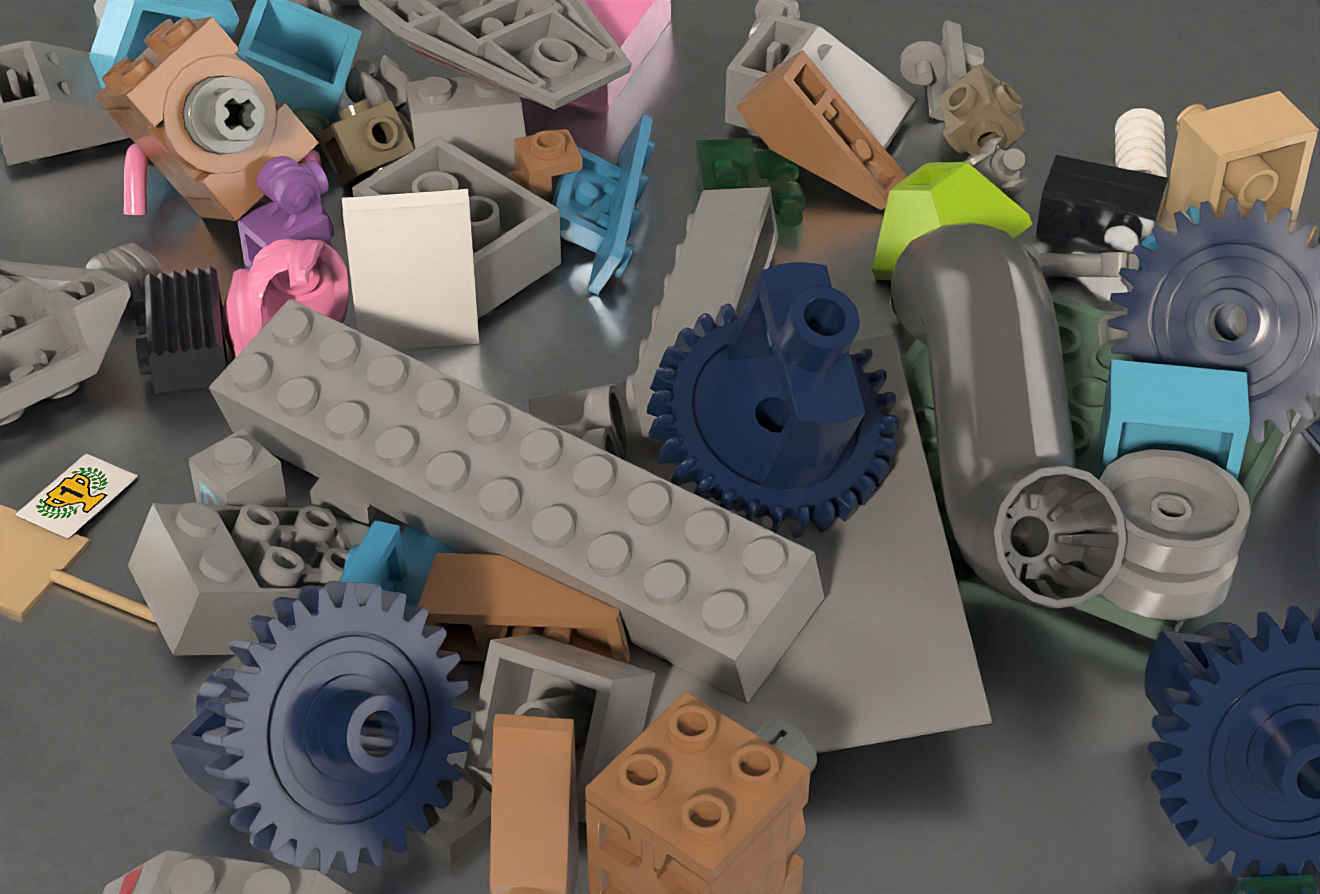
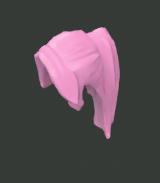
M276 240L259 251L250 269L240 268L238 271H234L223 306L224 335L234 359L289 298L343 324L349 304L350 286L348 269L343 258L335 249L321 240Z

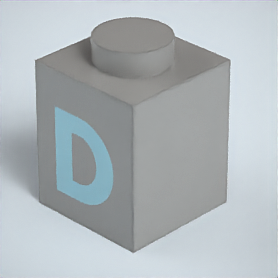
M243 428L188 458L197 503L203 505L245 506L247 504H257L264 507H288L281 462Z

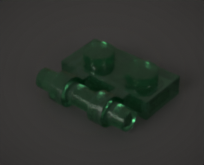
M751 138L696 140V161L701 192L703 190L770 187L774 211L780 216L782 224L787 227H795L802 222V211L805 208L806 201L803 187L796 182L799 176L798 164L772 151L769 146L765 151H754ZM766 178L769 180V181H765V182H760V181H759V179H766Z

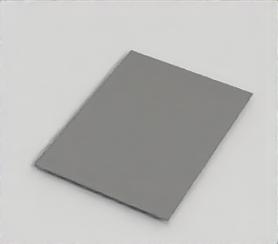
M894 334L856 340L849 347L850 355L859 353L866 348L872 350L873 356L864 372L871 373L879 369L885 370L887 372V379L878 393L893 392L896 395V403L889 415L897 416L900 420L899 428L893 436L898 446L896 453L889 462L890 469L879 487H875L876 491L865 506L857 503L858 507L847 521H842L834 514L835 519L828 530L821 533L809 519V525L802 537L794 538L785 520H782L781 526L776 533L815 552L825 598L748 704L627 641L631 655L629 664L655 672L643 731L685 691L753 733L767 720L783 719L803 732L816 753L992 723ZM627 382L611 384L617 389L624 414L627 446L626 457L623 460L670 482L680 462L659 464L657 455L662 444L666 441L642 437L638 413L631 412L627 405ZM592 388L528 399L529 414L553 426L580 420L584 415V402ZM693 481L679 485V487L694 493L697 484ZM711 497L707 499L708 501L716 504L717 500H715L714 498ZM733 509L731 510V512L738 515V511ZM755 517L753 523L763 527L761 518Z

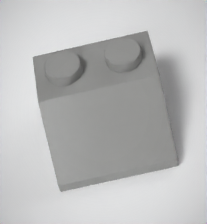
M432 76L420 81L405 82L408 123L412 131L411 143L414 150L439 136L507 177L508 172L515 171L513 139L526 136L520 96L467 76L448 78Z
M537 634L490 640L464 770L481 785L492 789L493 724L495 714L574 719L578 821L586 822L587 800L585 787L643 732L655 672Z

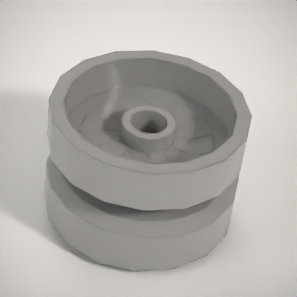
M1150 449L1129 453L1107 465L1099 481L1111 490L1123 512L1127 543L1120 570L1106 590L1100 594L1126 611L1150 619L1175 621L1206 615L1224 603L1233 583L1239 560L1238 551L1244 541L1251 516L1248 494L1235 477L1210 460L1182 451Z

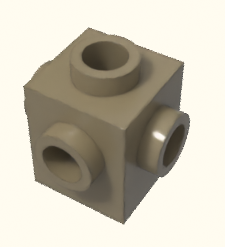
M978 64L938 96L945 122V127L942 129L943 135L951 147L960 154L966 151L970 155L979 153L980 148L985 145L987 140L996 137L1002 138L999 148L1006 151L1014 145L1018 138L1026 133L1019 112L1023 107L1019 95L1007 82L999 81L981 64Z
M369 99L357 102L339 112L341 120L333 123L317 136L340 187L363 177H370L414 150L411 143L412 131L403 114L396 111L391 100L372 107Z

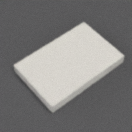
M468 189L342 198L357 331L396 350L479 344Z

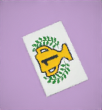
M86 453L19 510L15 516L69 539L139 476Z

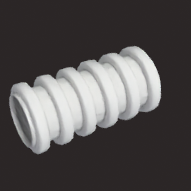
M1136 108L1125 112L1118 118L1115 125L1116 167L1166 177L1164 122L1160 115L1153 110Z

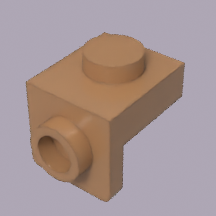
M569 130L541 131L535 135L513 139L515 171L508 172L507 178L551 204V177L581 171L583 169V158Z

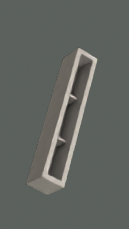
M770 187L703 190L695 213L688 214L687 234L684 242L678 243L676 246L674 270L665 276L664 297L661 305H655L653 308L650 335L648 339H642L640 343L639 365L636 373L629 374L627 378V405L631 412L638 413L642 437H649L651 425L654 419L657 418L647 414V406L652 393H655L650 389L656 370L660 368L659 364L667 347L674 346L677 336L683 328L693 329L697 318L703 313L710 314L715 323L720 307L726 303L733 306L735 314L740 318V314L751 294L760 271L769 268L778 240Z

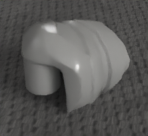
M383 53L376 76H374L376 68L373 63L367 60L356 61L354 68L351 69L347 78L345 89L347 96L352 102L357 103L369 99L372 107L391 100L396 111L407 104L405 82H411V79L405 71H401L396 62Z
M1000 137L989 139L980 148L979 153L971 154L964 162H968L1008 197H1013L1022 192L1028 182V177L1020 179V169L1025 164V155L1017 148H1011L1007 151L1000 149L999 143L1002 140Z
M126 243L112 248L106 253L101 252L97 256H93L85 269L103 270L127 282L131 291V296L127 303L129 311L134 306V299L145 298L144 278L149 273L157 276L162 272V265L155 256L134 243Z

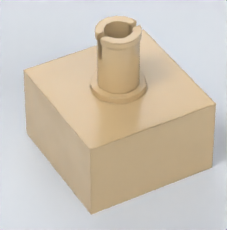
M1281 91L1212 109H1207L1200 103L1192 104L1179 114L1176 121L1180 124L1175 125L1178 136L1164 209L1174 220V213L1180 210L1186 213L1190 206L1200 209V203L1205 201L1211 202L1218 217L1223 218L1228 198L1239 199L1244 218L1248 217L1257 199L1266 201L1268 223H1271L1284 207L1293 211L1291 221L1297 219L1318 128Z

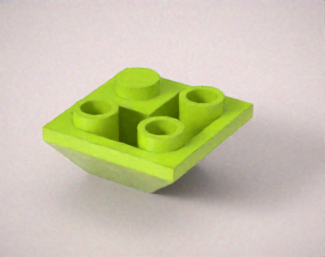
M928 162L889 190L872 271L876 280H892L896 261L908 244L924 233L943 225L959 223L984 224L1005 231L1015 239L1032 225V221L1024 209L968 162Z

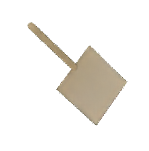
M0 504L1 610L23 618L52 585L57 583L151 622H156L148 605L65 573L91 544L90 539L78 534H73L69 539H66L15 516L18 512L17 510Z

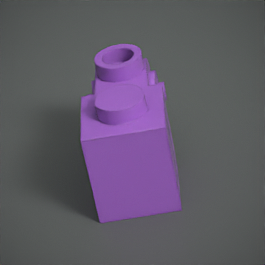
M288 156L274 157L266 162L257 176V186L272 202L243 215L237 220L244 264L251 268L254 258L259 251L276 240H321L332 247L331 238L334 236V227L330 217L322 208L320 195L328 191L329 184L321 166L314 160L298 164Z

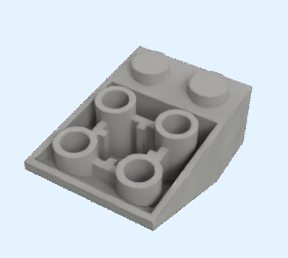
M769 13L726 68L725 123L743 127L754 132L736 107L758 79L803 50L886 150L915 107L916 99L819 25Z
M32 40L0 46V144L8 166L22 162L33 163L45 157L75 150H90L101 144L130 138L106 111L108 108H103L95 99V96L102 88L89 59L90 52Z
M195 502L184 504L152 503L128 567L173 656L235 655L229 648L230 642L234 641V639L259 643L256 634L249 626L250 618L260 615L274 617L278 620L277 615L272 609L273 600L279 597L297 598V592L303 586L324 587L329 581H339L344 572L347 555L353 546L330 508H320L317 506H305L303 508L264 507L257 504H247L245 506L203 505Z

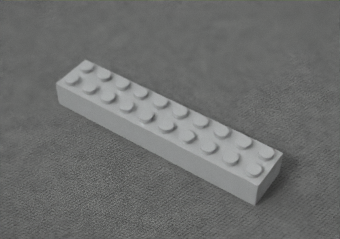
M290 298L209 386L233 433L243 428L269 452L318 478L322 477L369 503L371 506L462 554L503 555L619 609L627 641L747 704L825 598L815 552Z

